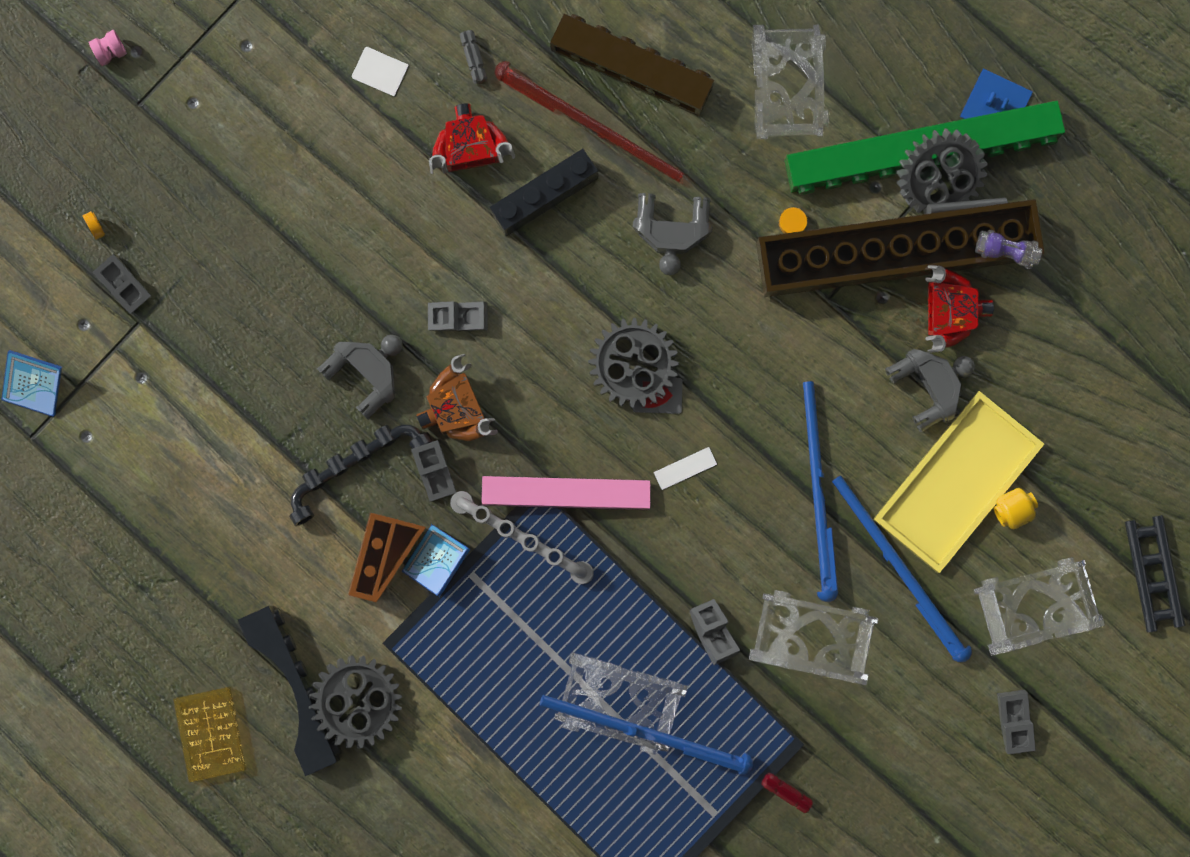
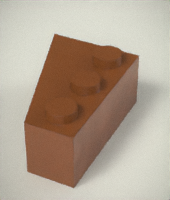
M370 513L348 595L377 602L426 527Z

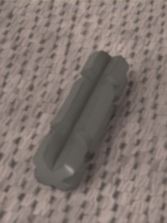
M467 30L460 33L462 46H465L463 49L469 69L472 70L470 73L473 83L480 84L487 81L485 68H482L484 65L478 44H476L474 31Z

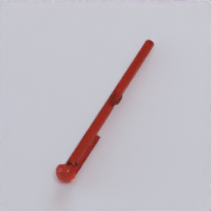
M503 61L496 66L495 76L499 81L504 82L552 112L555 109L559 110L580 124L597 132V136L609 140L678 183L684 175L682 171L510 69V62Z

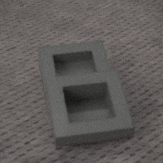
M114 254L92 272L130 314L151 296Z
M454 301L428 303V330H488V303H457Z
M438 440L411 449L429 501L456 493Z
M715 599L690 610L697 634L713 665L738 655L740 649L726 628L728 620Z
M1026 690L997 693L1006 753L1014 754L1035 751L1033 723L1030 721L1028 693Z

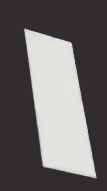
M708 447L655 471L654 474L663 490L717 465Z

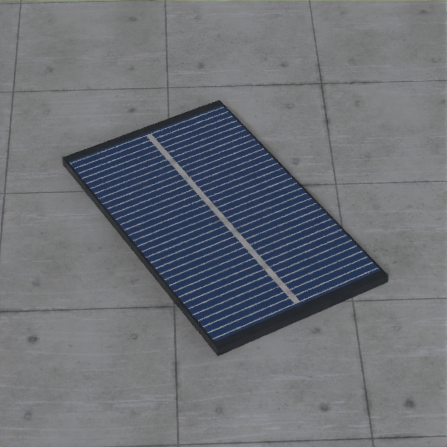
M516 506L503 520L513 522L517 529L526 534L537 536L541 543L551 549L561 550L565 557L575 563L579 561L589 563L594 571L592 580L587 584L576 583L571 578L570 572L560 566L550 565L543 556L536 552L525 550L522 544L512 538L501 536L494 528L462 561L441 596L438 597L431 593L382 644L597 857H698L763 789L762 780L766 774L772 773L776 775L804 744L721 663L713 665L703 645L562 508ZM510 524L503 526L502 531L504 534H508L511 531ZM534 538L527 540L526 545L528 548L535 546ZM552 553L551 561L553 563L558 562L560 559L559 553ZM542 695H546L739 757L747 753L753 760V768L749 773L740 775L736 770L683 754L682 750L641 737H632L622 731L539 705Z

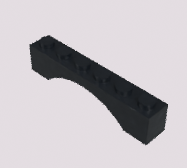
M267 606L238 619L248 645L271 659L284 673L292 687L299 716L298 737L294 752L304 775L308 776L340 761L339 755L342 754L340 745H335L336 738L326 740L325 736L328 730L325 728L318 731L317 728L322 722L320 720L312 721L311 719L318 713L317 710L309 709V706L316 704V700L310 698L309 694L316 693V690L313 686L309 687L305 679L308 676L306 667L302 660L297 661L293 652L297 650L296 644L290 634L286 635L282 625L285 624V619L280 609L275 610L274 606Z

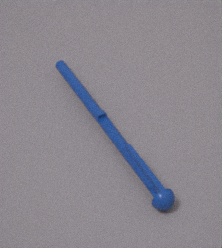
M809 381L803 382L822 588V592H817V596L824 602H831L838 596L832 527L827 529L825 499L820 477L824 478V473L821 466L814 382Z
M840 475L834 479L832 483L881 549L886 561L891 562L901 579L919 602L916 604V607L952 655V659L960 663L969 660L972 655L971 646H963L843 477Z
M542 695L539 705L622 731L632 737H641L682 750L683 754L736 770L740 775L749 773L753 768V760L747 753L739 757L546 695Z

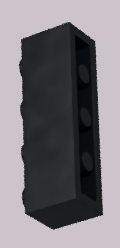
M581 149L490 206L491 214L507 237L597 180L598 170L585 150Z

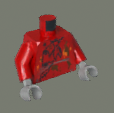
M464 103L454 107L457 120L446 122L445 129L440 131L433 147L432 157L429 159L431 174H433L435 168H442L443 174H445L447 169L449 172L503 163L505 155H512L514 159L515 154L505 134L493 122L486 121L484 115L473 117L471 104Z
M928 265V268L933 270L932 278H926L928 282V335L932 336H927L925 339L932 340L933 348L927 351L928 353H933L955 346L970 336L971 329L978 328V317L993 316L994 305L992 300H978V289L972 288L970 281L958 273L946 270L942 266Z

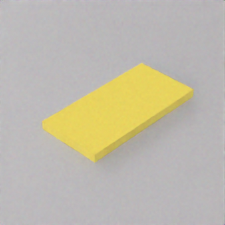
M978 391L878 512L873 521L935 572L940 573L995 506L997 498L1004 495L1043 447L1044 443L983 393Z

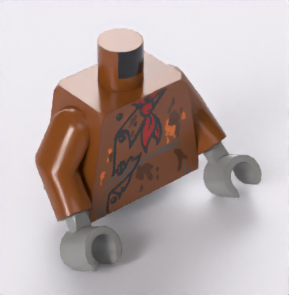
M465 354L453 357L451 364L438 375L430 387V394L426 397L431 409L416 414L420 426L424 430L438 424L443 435L447 434L451 439L472 441L485 435H496L498 430L489 429V423L495 421V419L484 418L465 372L461 374V372L472 367L471 363L465 366L461 364V359L465 356Z

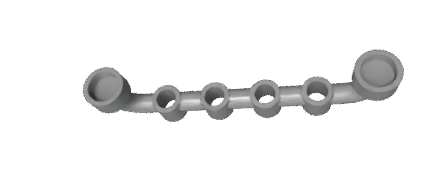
M459 491L452 496L451 507L455 512L473 515L477 522L490 525L501 536L512 538L522 544L525 550L536 552L543 556L550 565L560 566L570 572L571 578L578 584H587L592 580L594 571L589 563L584 561L575 563L565 557L561 550L551 549L541 543L537 536L522 532L516 528L513 522L502 520L493 515L489 508L474 504L473 497L467 492ZM486 510V518L480 520L478 517L479 512ZM505 524H510L511 531L508 534H504L502 531ZM530 538L535 539V546L533 548H528L526 545L527 540ZM554 552H558L560 559L558 562L553 563L551 555Z

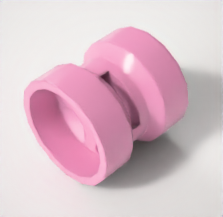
M115 30L106 33L102 39L95 38L89 41V45L101 66L110 63V60L114 57L120 58L127 54Z

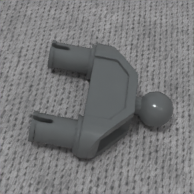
M646 193L638 194L637 218L634 219L632 227L657 253H665V256L659 262L661 272L669 276L675 275L681 267V262L676 254L687 253L712 233L713 227L709 222L711 199L704 197L703 208H700L701 197L693 198V217L689 223L656 221L654 219L656 195L649 193L648 204L646 205Z
M391 334L384 337L379 351L368 343L338 342L333 349L335 352L317 368L330 381L346 363L348 365L351 363L374 386L372 388L374 391L356 407L368 420L385 402L388 404L395 399L393 366L386 358L388 356H396L402 350L403 343L397 335Z
M912 349L908 351L906 358L885 368L887 376L899 371V373L889 378L893 384L914 372L920 377L934 402L933 407L913 416L915 424L926 419V422L917 426L920 432H924V430L940 421L949 422L953 420L961 387L957 377H970L975 370V364L971 358L961 356L954 361L953 367H951L946 359L921 350Z

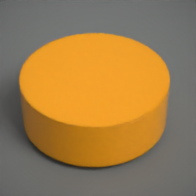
M788 208L783 211L779 218V227L784 234L804 231L807 225V217L799 208Z
M90 211L82 215L95 240L103 237L105 233L94 212Z

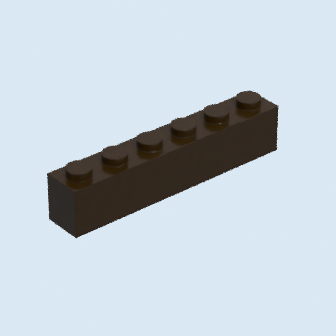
M563 14L550 42L551 51L699 117L713 88L714 80L710 78L711 76L707 72L699 69L693 71L686 68L685 63L678 59L671 58V60L661 57V53L650 47L643 49L628 37L621 36L619 38L612 35L611 31L603 26H591L586 23L584 18L576 14H571V16Z

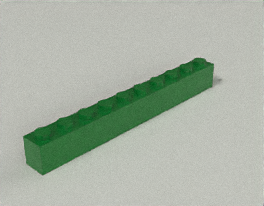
M1058 100L788 154L784 162L791 193L799 192V195L814 192L815 188L825 186L826 189L841 187L842 182L852 181L853 184H859L869 181V177L879 175L880 179L895 176L898 170L905 169L899 162L900 160H908L909 157L905 150L914 151L913 142H918L921 145L923 143L922 135L924 134L931 139L933 130H936L940 136H942L946 128L950 131L951 135L955 130H958L962 136L967 133L972 140L979 144V148L988 157L1001 155L1004 153V150L1014 148L1015 152L1024 151L1031 148L1032 144L1041 143V146L1055 144L1065 133ZM954 152L949 153L945 159L950 158ZM933 154L932 159L938 168L942 167L938 163L936 154Z

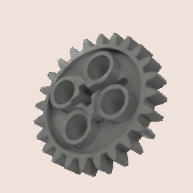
M946 128L942 136H940L936 130H933L931 139L924 134L922 135L923 143L921 145L918 142H913L914 151L905 150L909 158L908 160L899 161L905 169L897 171L898 176L901 178L897 181V184L902 189L900 194L906 199L905 201L910 207L913 206L917 213L923 211L924 214H927V205L970 201L968 198L970 195L979 196L975 188L984 187L985 185L979 179L987 176L986 171L983 169V167L988 165L983 158L985 153L979 148V144L972 140L967 133L962 136L958 130H955L951 135L950 131ZM954 152L950 158L945 159L949 153ZM933 154H936L938 163L943 168L942 171L951 185V192H948L946 184L941 179L942 175L932 159ZM929 166L926 171L920 173L922 168ZM964 174L960 180L956 181L958 176ZM939 188L936 193L931 194L934 189Z
M633 318L631 325H627L626 321L622 319L620 328L611 323L612 332L609 333L603 329L602 335L605 339L595 338L594 340L599 349H590V353L596 356V359L588 360V364L596 366V369L591 370L589 374L590 376H598L593 385H603L600 395L602 396L609 392L611 394L609 398L610 403L619 398L620 407L624 405L625 401H629L631 409H634L635 402L639 401L644 408L648 398L655 404V394L657 393L664 397L663 386L672 388L673 385L668 378H676L677 373L670 370L679 365V362L671 360L678 352L675 350L669 351L668 349L673 345V340L665 342L663 339L667 332L664 331L657 334V324L651 329L647 328L648 323L646 319L641 326L637 325L636 318ZM620 340H628L632 348L629 352L621 353L617 350L616 344ZM646 348H655L659 354L658 358L653 361L645 359L643 351ZM610 355H615L628 361L636 357L639 364L656 367L657 371L653 372L641 366H636L634 370L629 369V363L612 360L609 357ZM613 366H619L624 370V375L620 379H612L608 374L609 369ZM637 375H648L651 383L647 387L638 386L635 383Z
M349 656L347 664L340 658L337 660L338 668L329 664L327 665L329 674L325 672L318 674L323 682H314L312 684L318 690V693L309 694L310 698L316 700V704L309 706V709L317 710L318 713L311 718L312 721L320 720L322 722L317 730L320 731L325 728L328 730L325 736L326 740L336 736L335 745H340L345 740V745L348 749L352 747L355 741L359 749L363 748L364 740H366L369 746L374 745V736L379 740H383L384 734L382 730L387 732L393 730L389 721L396 722L399 720L393 715V711L402 709L399 705L394 704L395 700L402 698V695L394 694L393 690L399 687V684H390L389 681L394 675L393 673L386 676L383 674L386 668L385 665L376 669L375 659L371 660L367 665L365 656H361L357 663L354 656ZM350 674L357 676L359 679V687L356 690L348 686L347 678ZM371 682L372 686L358 700L360 706L351 709L345 720L341 723L339 718L352 705L353 701L351 698L360 695L366 684ZM372 692L379 694L381 697L379 707H374L370 704L369 696ZM332 697H337L342 702V708L339 712H335L330 708L329 702ZM355 714L360 715L364 721V725L360 730L355 729L351 723L352 717Z

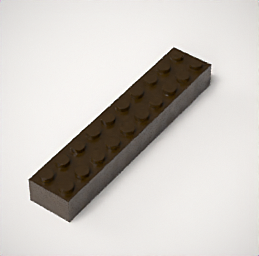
M1036 199L758 237L756 243L764 297L932 275L933 270L928 268V265L942 266L944 269L951 271H961L1034 261L1045 254ZM994 236L1001 238L1008 245L1019 246L1024 244L1026 245L1024 257L1019 261L1012 254L1004 252L998 255L987 253L984 248L985 242L989 237Z

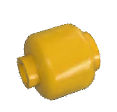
M1016 488L998 497L996 500L997 506L993 507L1000 524L1003 527L1008 526L1014 530L1035 519V509L1038 508V503L1031 492L1026 494L1021 488Z

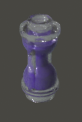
M993 230L980 232L975 250L976 253L981 254L984 258H987V256L990 258H999L1001 256L1012 258L1017 264L1025 266L1027 269H1031L1033 264L1038 265L1042 255V249L1038 248L1037 241H1020L1017 243L1006 240L1001 234L994 233Z

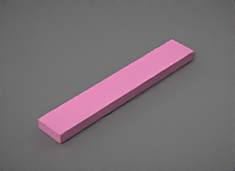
M482 476V506L649 510L650 481Z

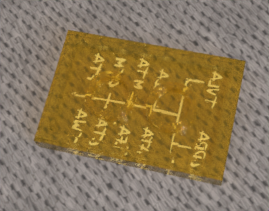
M231 687L173 699L189 782L246 770Z

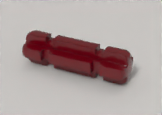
M767 773L762 780L764 788L773 792L790 805L795 806L801 812H809L813 805V801L809 797L800 793L783 780L778 779L772 773Z

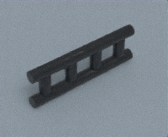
M1163 515L1152 517V526L1137 528L1136 520L1125 522L1147 633L1158 631L1156 622L1173 619L1174 628L1186 626ZM1156 536L1159 553L1143 556L1140 539ZM1161 564L1165 581L1148 583L1145 567ZM1167 592L1170 608L1154 611L1151 594Z

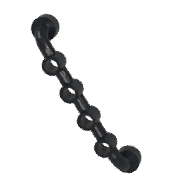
M402 424L393 429L385 425L374 432L377 439L367 444L365 440H360L350 447L352 454L344 459L341 454L328 459L326 464L329 468L319 473L317 469H312L302 476L305 482L298 486L291 496L293 513L289 517L294 526H300L315 516L309 505H302V499L306 494L321 488L332 478L344 474L355 464L367 460L378 450L390 446L401 436L408 435L413 439L409 443L412 449L434 442L429 433L425 432L422 434L417 427Z

